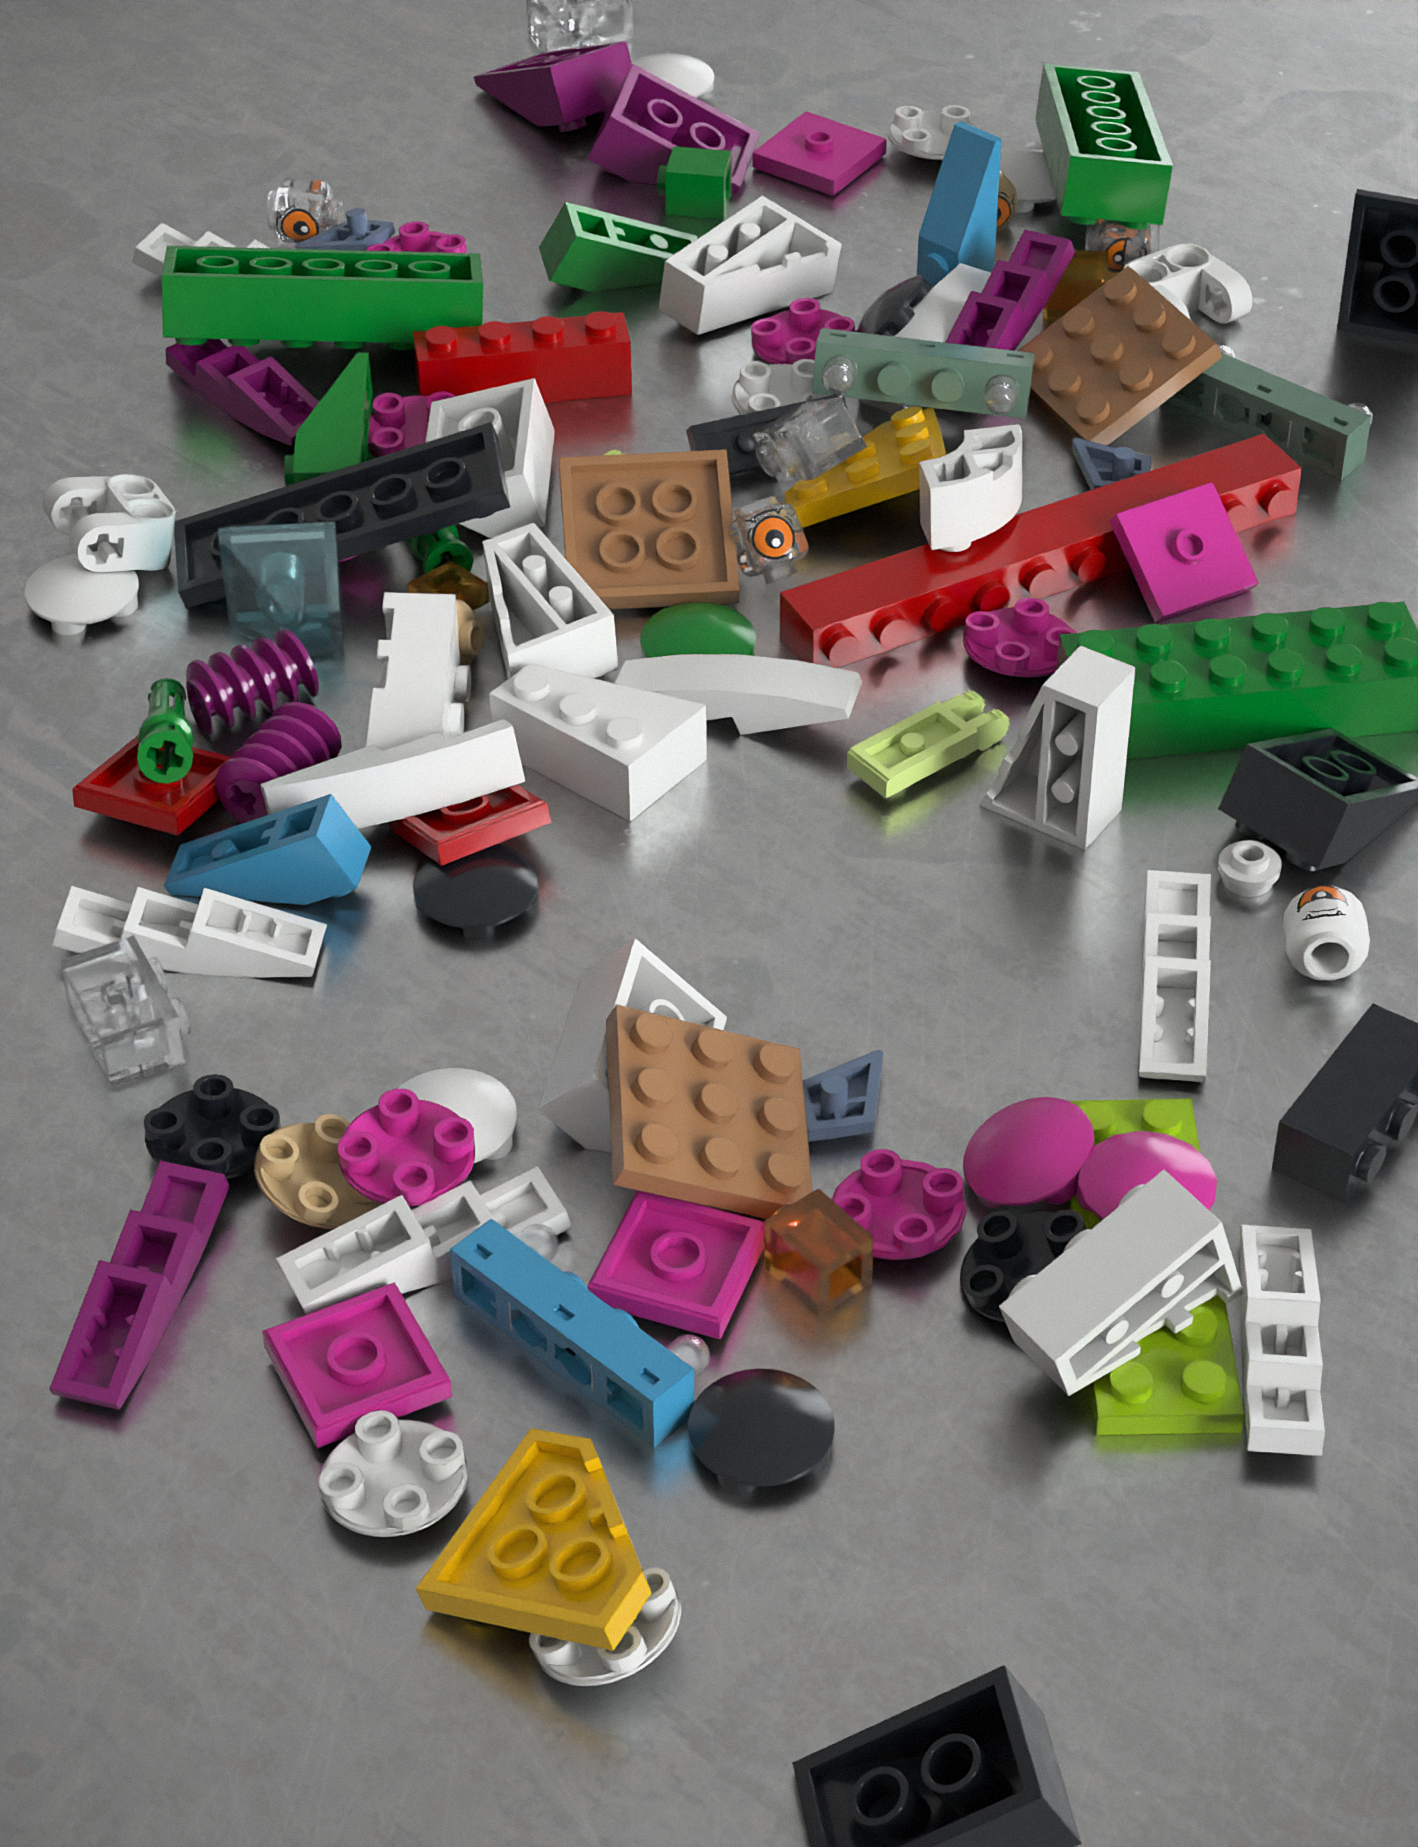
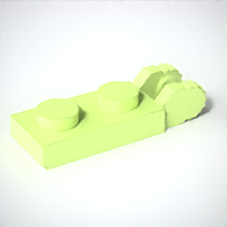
M964 691L962 695L959 694L943 703L938 701L851 747L847 751V768L883 797L888 798L977 749L985 751L992 744H997L999 740H1002L1003 736H1006V732L1009 730L1010 718L995 708L992 711L988 710L986 714L982 713L986 705L984 704L985 700L975 691Z

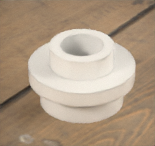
M1245 840L1230 844L1221 851L1218 859V872L1223 879V884L1230 892L1243 897H1257L1267 893L1271 889L1272 884L1278 880L1281 872V859L1272 848L1263 843Z

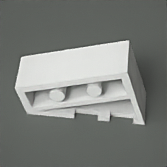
M761 196L665 261L658 310L699 335L788 307L791 302L800 298H816L832 293L842 244L766 197Z
M534 522L482 541L489 598L507 679L528 664L589 678H597L618 669L614 614Z
M384 592L382 608L383 613H385L387 640H378L377 660L385 662L380 686L372 690L366 747L374 744L381 751H385L436 732H440L447 739L464 733V705L459 702L469 701L471 669L470 666L460 665L456 595Z
M1079 646L1042 685L1017 733L1018 738L1013 748L1003 759L993 786L985 794L979 806L1086 850L1122 809L1135 667Z
M533 664L526 665L489 693L491 723L504 719L513 726L521 764L629 822L707 760L706 704Z
M1162 1170L1147 1184H1141L1132 1188L1122 1198L1118 1208L1094 1228L1084 1230L1074 1236L1065 1247L1064 1252L1041 1272L1021 1280L1013 1288L1008 1299L999 1308L1013 1341L1070 1396L1140 1355L1141 1347L1136 1343L1140 1339L1164 1325L1176 1334L1192 1324L1193 1316L1188 1311L1216 1295L1225 1303H1228L1244 1293L1222 1222L1168 1172Z

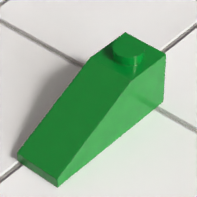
M565 202L542 240L539 250L550 282L566 288L575 287L598 292L662 283L665 261L698 238L696 235Z
M357 353L297 430L294 455H285L284 459L285 486L368 461L373 395L368 353Z

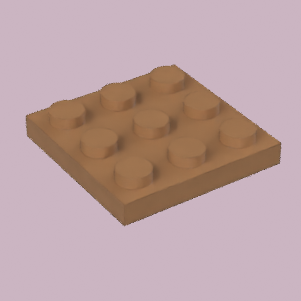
M1129 265L1018 350L1035 353L1030 394L1076 438L1107 446L1223 357L1217 343Z
M727 450L559 457L565 559L608 609L669 607L688 602L739 603L740 586Z
M616 1004L606 1019L613 1185L803 1227L814 1213L800 1049Z

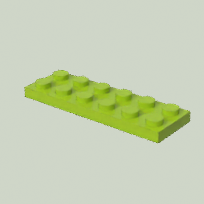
M1192 1098L1069 1101L1081 1108L1089 1118L1094 1131V1146L1113 1135L1146 1131L1168 1134L1191 1144L1201 1153ZM1077 1193L1066 1201L1067 1209L1079 1213L1087 1229L1094 1228L1102 1221L1094 1212L1084 1209L1079 1204ZM1218 1295L1188 1311L1193 1316L1191 1325L1176 1334L1164 1325L1136 1342L1141 1347L1140 1355L1090 1383L1096 1436L1242 1433L1245 1414L1227 1306Z

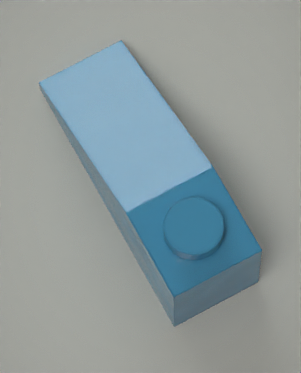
M962 121L956 123L953 127L918 235L917 275L922 274L933 287L960 263L991 273L994 269L1001 138Z
M328 794L181 844L164 887L170 895L201 897L204 888L247 901L307 905L329 897L339 898L356 889L361 880L371 846L333 795Z

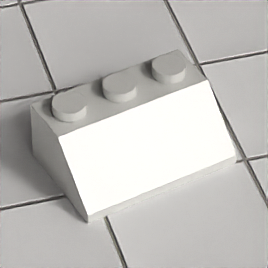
M535 378L432 402L426 442L489 422L493 423L499 439L511 507L495 512L485 518H475L459 524L489 538L533 522L538 528L545 527L555 430Z
M633 939L582 971L538 1108L556 1126L588 1150L611 1153L606 1019L616 1004L724 1030L727 1016L637 939Z

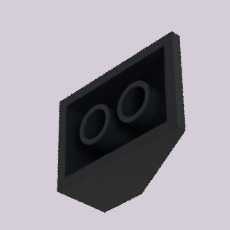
M1357 189L1354 198L1338 315V330L1418 344V199Z
M1329 728L1247 744L1218 810L1237 820L1235 823L1236 828L1245 835L1258 840H1270L1286 850L1285 857L1291 863L1306 870L1318 871L1319 869L1349 861L1418 803V778L1338 731Z
M1005 1665L793 1762L811 1847H1076L1082 1844L1044 1713Z

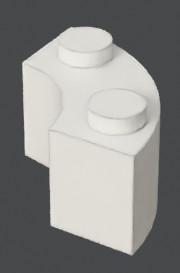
M1020 424L964 430V441L955 451L941 458L919 462L920 524L931 550L941 549L948 552L966 550L971 546L972 541L995 532L1008 523L1017 513L1022 501V429Z

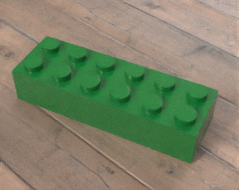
M1043 63L1035 121L1061 216H1067L1068 220L1085 225L1095 224L1098 222V219L1118 221L1119 225L1130 229H1145L1148 227V224L1163 225L1173 164L1139 72Z
M167 246L162 270L163 338H175V342L183 345H200L206 343L207 339H228V343L235 346H254L259 344L260 340H281V344L284 346L302 348L311 346L313 341H334V345L337 347L356 349L364 347L365 342L387 343V346L392 349L410 350L414 349L413 332L427 331L438 326L459 328L482 325L483 276L480 253Z
M1405 601L1376 602L1369 605L1339 608L1321 607L1308 611L1277 614L1262 613L1256 616L1225 619L1207 618L1194 622L1163 625L1147 624L1142 627L1087 630L1081 633L1059 635L1057 669L1079 646L1135 667L1126 760L1243 749L1250 743L1329 728L1338 731L1348 738L1418 731V629Z

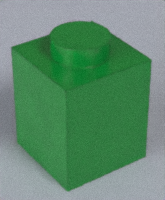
M673 146L668 164L660 165L657 180L658 195H665L666 215L724 220L732 195V151Z

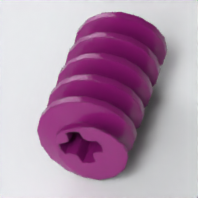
M286 629L276 632L272 641L269 638L260 637L252 642L251 649L240 644L231 649L229 656L225 653L217 652L209 657L208 664L197 659L189 663L186 669V689L189 706L196 724L206 736L213 733L212 716L217 715L222 724L228 729L235 725L234 708L238 707L244 717L250 721L256 718V700L260 699L269 713H273L278 708L276 693L281 692L287 702H299L298 685L303 684L308 694L313 698L319 692L318 675L310 655L299 638Z
M288 702L277 708L273 712L272 717L266 720L259 730L247 739L245 745L236 750L232 758L219 768L215 777L216 791L221 803L229 814L241 824L267 816L268 813L260 784L338 757L342 743L341 735L335 723L324 712L309 704Z

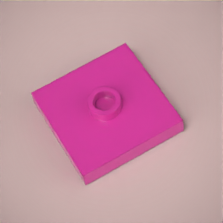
M806 111L753 151L752 167L834 196L886 154L887 139Z
M1213 482L1117 513L1110 520V524L1155 623L1251 591L1259 584Z
M637 1190L587 1288L613 1309L619 1308L630 1315L720 1340L768 1241V1223L700 1204Z
M395 1282L262 1331L264 1348L317 1448L355 1433L357 1421L363 1415L370 1412L388 1411L398 1418L452 1397L451 1380Z

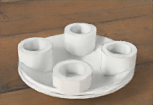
M665 53L649 55L632 61V64L643 68L695 98L713 90V71L706 63L697 58L682 54Z
M959 105L946 106L942 109V112L922 111L914 106H901L895 110L894 121L888 127L887 136L891 144L907 154L925 159L943 160L953 127L956 123L962 121L976 128L978 127L970 121L969 109Z
M1011 149L1001 152L1000 171L1010 180L1017 192L1018 201L1015 212H1028L1034 208V203L1056 199L1043 150Z
M801 359L793 365H767L763 362L751 361L743 364L740 368V378L732 390V401L737 411L743 415L830 395L812 393L814 360Z
M70 554L51 560L35 570L25 584L24 596L28 607L36 615L51 621L54 632L61 635H74L84 630L86 624L100 622L113 616L123 617L132 614L138 607L137 592L139 581L135 570L94 572L85 568L75 554Z
M445 1068L415 1076L398 1088L411 1090L417 1095L419 1100L440 1104L468 1120L474 1128V1163L484 1159L497 1160L505 1157L511 1151L513 1146L512 1135L517 1124V1106L510 1091L490 1075L471 1069Z
M388 1411L370 1412L363 1415L357 1421L355 1433L344 1439L325 1461L319 1476L322 1502L328 1513L338 1523L360 1534L375 1537H393L422 1530L444 1517L456 1505L464 1492L468 1469L463 1444L455 1433L444 1431L431 1424L413 1420H398L394 1414Z
M657 1567L642 1568L651 1590V1595L614 1651L531 1633L529 1639L530 1646L540 1667L549 1676L560 1682L576 1686H596L626 1678L647 1666L668 1646L680 1622L681 1604L669 1574L664 1569Z

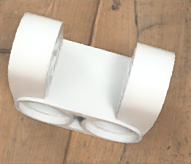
M1194 244L1173 245L1135 259L1124 267L1126 268L1129 265L1189 319L1190 313L1201 310L1215 322L1226 324L1247 316L1251 312L1252 294L1246 280L1238 272L1211 255L1201 246Z
M134 474L68 477L59 479L45 492L43 498L45 513L57 530L64 534H69L70 548L81 564L88 570L94 572L162 570L171 563L176 511L157 484L151 479ZM77 497L82 505L73 506L71 514L65 515L61 508L69 507L71 498ZM102 534L106 541L100 542L98 551L92 552L87 545L95 544L98 540V535Z

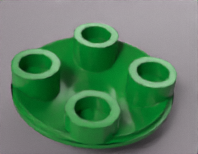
M688 602L667 607L648 619L640 634V644L647 658L680 654H740L754 656L756 634L751 622L744 615L730 607L709 602Z

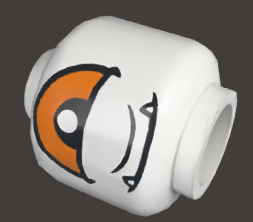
M1337 886L1310 888L1293 898L1284 912L1283 933L1285 950L1291 965L1302 975L1314 980L1334 981L1348 977L1358 970L1367 958L1370 944L1367 917L1362 903L1351 892Z

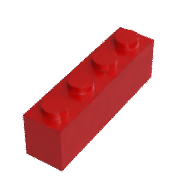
M597 311L587 316L566 318L544 316L534 321L513 323L491 321L481 326L459 328L438 326L427 331L413 332L419 396H430L435 392L441 391L460 396L533 378L536 380L544 403L632 395L631 340L624 312L609 313Z

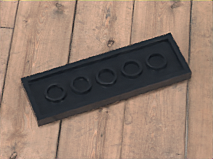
M489 422L175 521L174 538L178 593L185 607L189 608L205 602H215L237 592L260 585H270L282 578L311 569L325 568L343 559L366 552H376L388 545L420 535H431L443 528L475 518H485L495 512L510 508L500 444L493 423Z

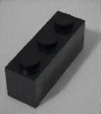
M1372 1003L1280 1119L1272 1163L1273 1170L1344 1203L1362 1180L1367 1183L1373 1181L1383 1164L1387 1146L1393 1139L1401 1142L1407 1136L1416 1117L1418 1106V1022Z

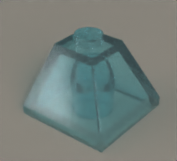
M335 522L218 528L230 628L253 641L260 637H266L272 641L276 632L286 629L299 638L311 658L344 657V605Z

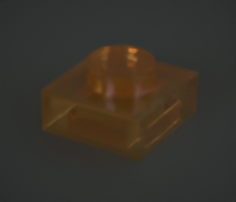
M452 560L407 583L408 593L455 594L456 599L463 600L472 610L490 602L488 583Z

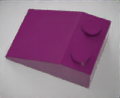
M626 41L547 51L473 77L477 87L537 126L558 125L560 132H566L586 126V117L596 113L598 119L605 118L612 100L632 66Z
M632 64L608 108L587 159L598 164L606 172L616 174L629 182L657 185L660 165L668 164L673 146L732 151V194H737L760 133L643 68Z

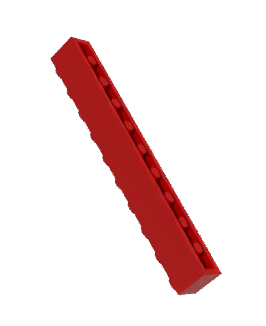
M1265 434L1233 443L1014 515L1004 526L985 537L972 541L971 546L963 551L931 550L929 544H925L780 592L779 638L799 661L839 668L966 624V617L973 612H990L1003 608H1015V603L1020 599H1043L1131 569L1110 524V520L1117 513L1213 482L1236 533L1296 513L1302 467Z

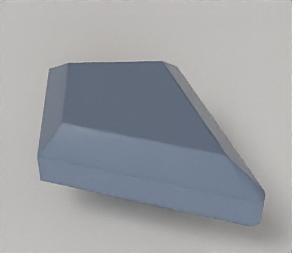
M354 208L346 212L347 221L296 244L295 249L366 251L369 246L383 243L395 234L394 223L367 220L365 209Z
M1074 438L1072 441V452L1091 490L1151 471V457L1135 453L1132 448H1115L1080 438Z
M875 1050L803 1080L808 1142L874 1132L883 1066V1052L881 1050Z

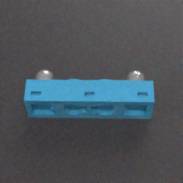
M491 1218L450 1249L453 1290L456 1298L651 1447H657L689 1420L692 1406L695 1403L694 1379L706 1370L710 1361V1351L707 1344L695 1335H682L664 1347L641 1330L636 1321L626 1311L619 1308L613 1309L591 1293L576 1274L560 1270L550 1262L558 1250V1238L550 1227L543 1224H531L514 1236Z

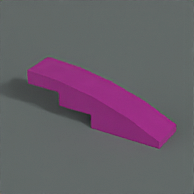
M1024 229L1009 261L998 260L982 292H970L945 343L1015 351L1050 299L1073 257L1075 250L1071 240Z
M207 339L206 343L200 345L176 343L166 348V365L199 394L232 418L260 434L292 446L295 444L297 430L319 403L272 356L259 361L244 346L232 345L227 347L220 339Z
M165 1161L159 1162L141 1211L130 1209L110 1262L99 1260L50 1385L49 1390L53 1395L120 1410L153 1356L204 1252L230 1187L224 1174Z

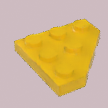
M914 406L894 413L891 416V421L880 424L784 492L786 509L789 519L793 523V530L920 489L919 462L947 455L934 408L922 410L921 407Z
M530 1428L415 1588L425 1610L614 1651L651 1595V1590L592 1440L590 1438Z

